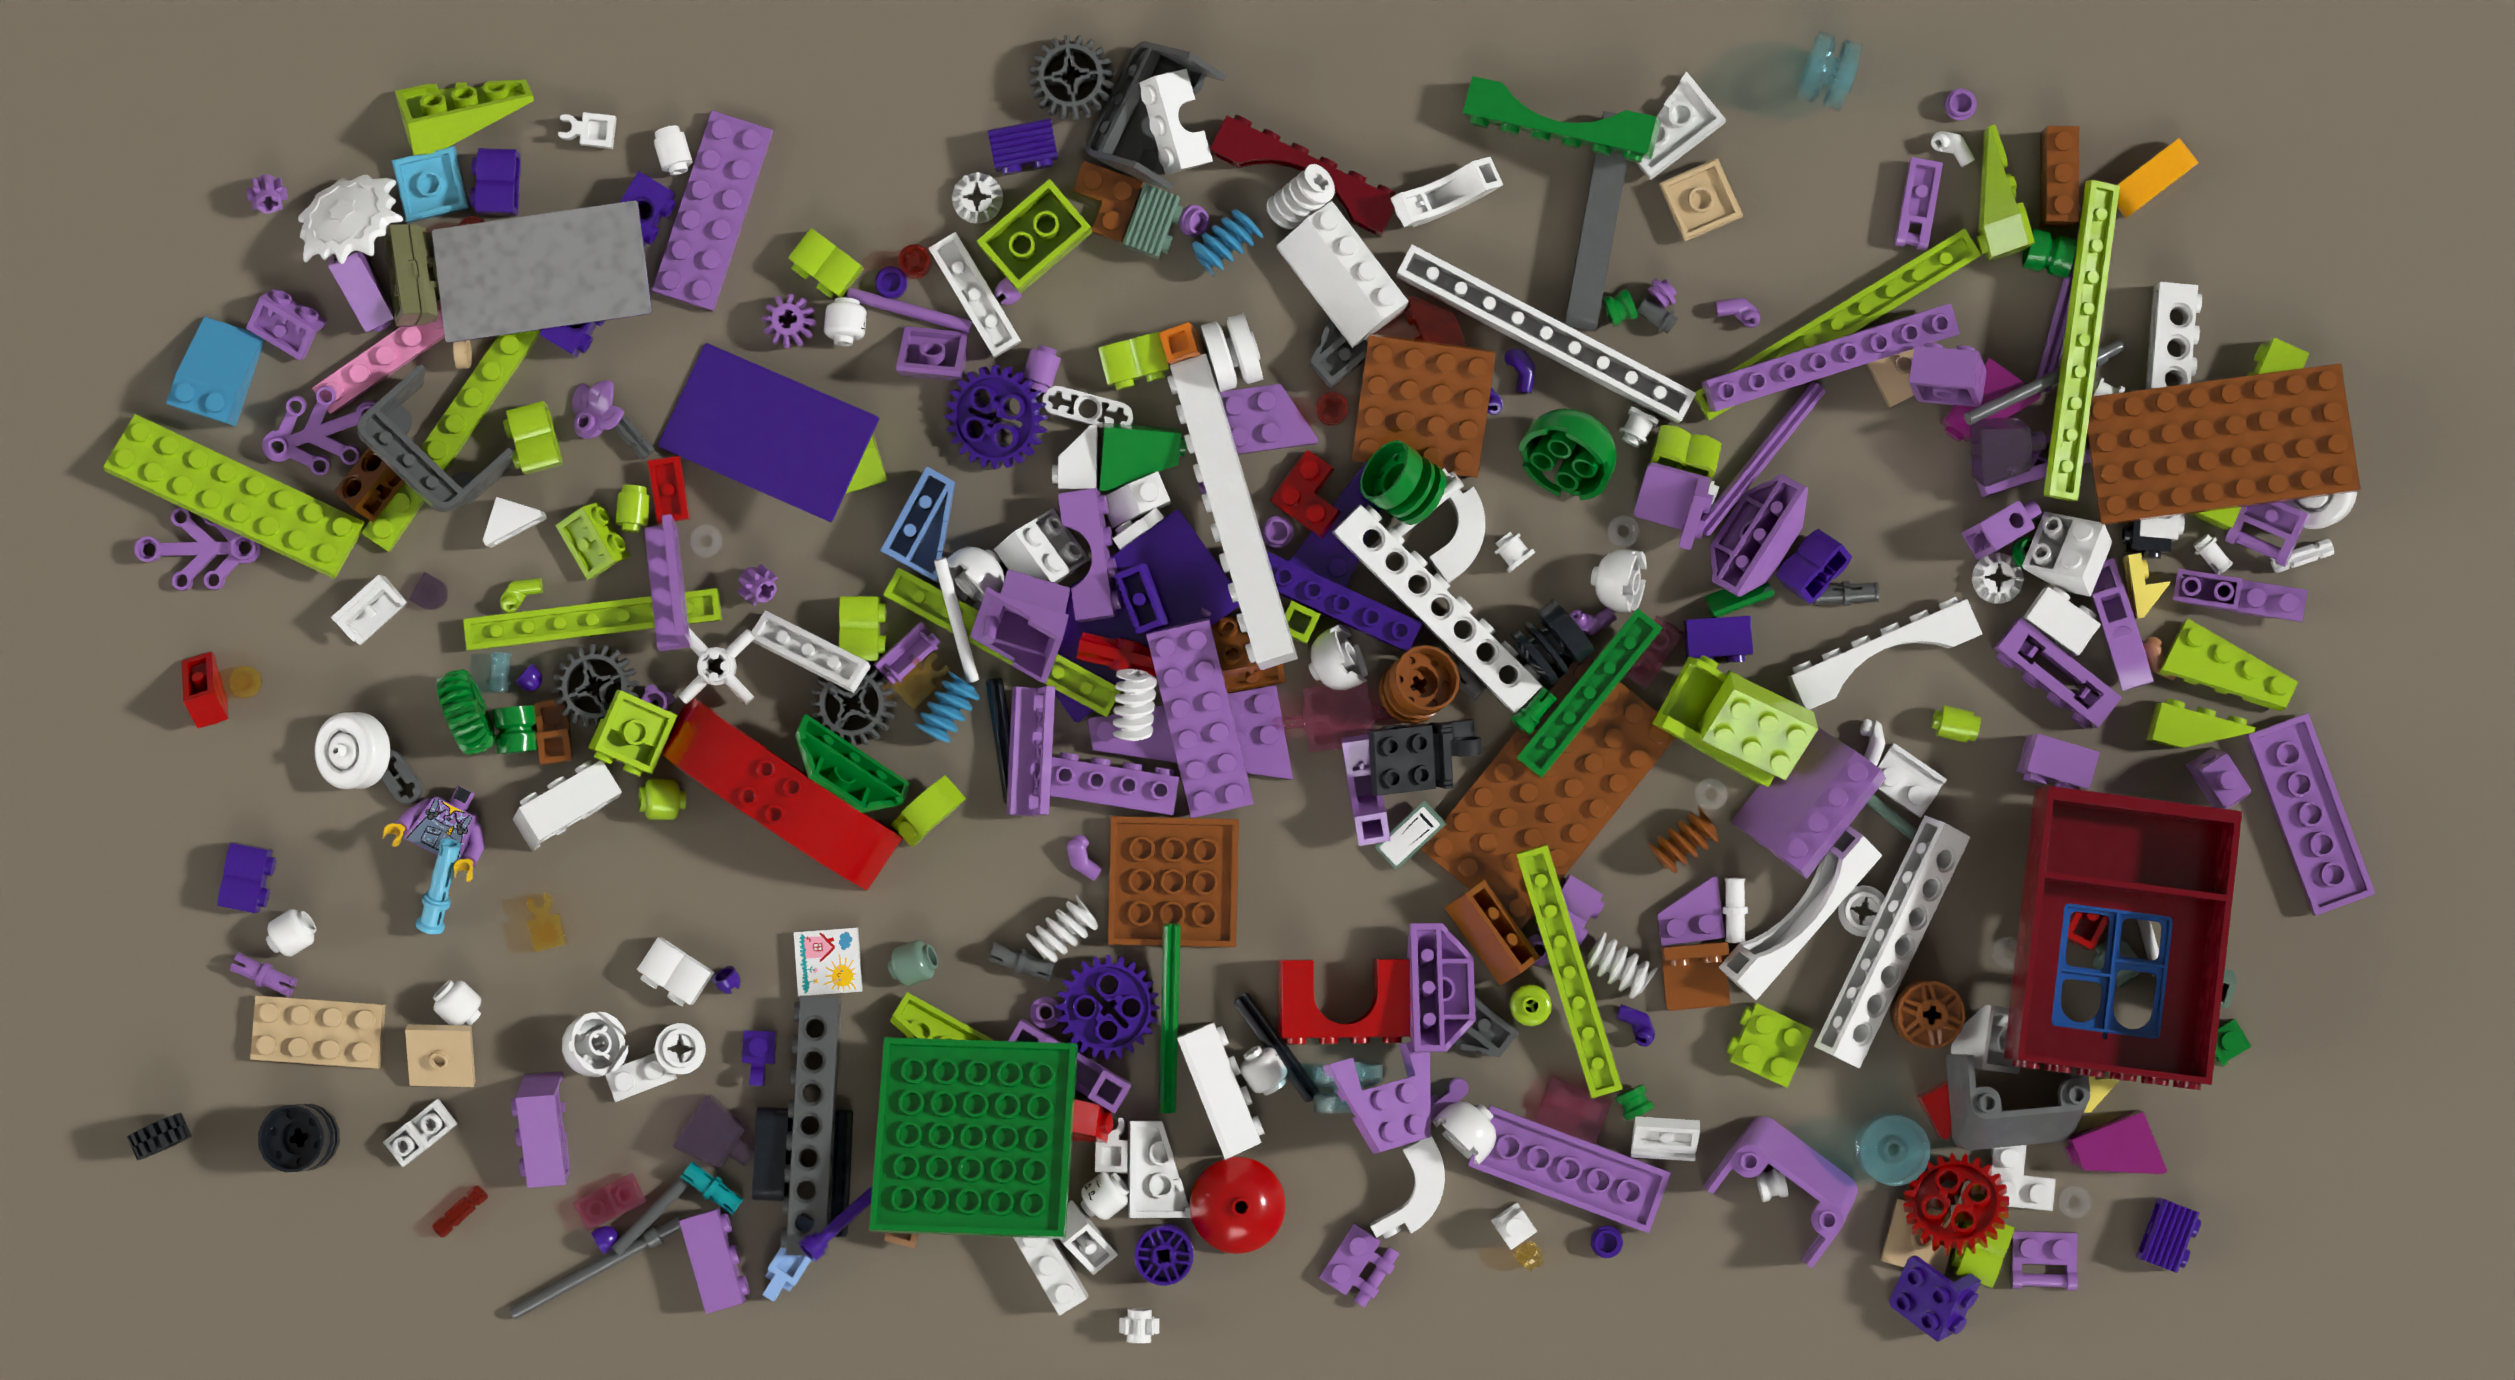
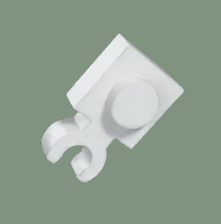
M583 112L582 121H577L568 114L560 116L562 122H570L572 124L569 132H558V136L561 139L573 140L580 136L581 146L613 149L616 116Z
M1155 508L1133 524L1128 520L1115 530L1117 536L1113 538V541L1119 550H1122L1129 543L1163 520L1164 517Z
M1123 1118L1118 1119L1119 1125L1117 1129L1112 1130L1108 1134L1107 1143L1096 1142V1174L1101 1172L1128 1174V1140H1120V1136L1125 1131V1121Z

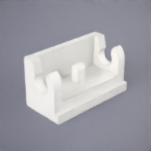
M377 575L331 618L352 641L362 645L408 602L385 576Z

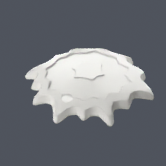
M362 175L350 181L341 178L331 187L318 192L313 202L298 217L299 222L304 223L300 233V238L305 241L304 262H308L316 254H320L324 260L335 254L338 262L341 264L345 263L347 256L352 251H360L373 256L375 253V239L386 235L388 224L403 221L402 216L391 211V207L395 204L396 200L389 195V192L396 185V181L389 178L372 179L369 175Z

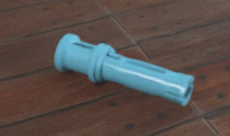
M444 838L440 841L429 891L422 896V904L424 906L421 917L416 920V927L424 933L441 934L444 932L445 924L443 919L445 911L451 905L448 894L454 875L453 867L461 848V843H458L457 840Z

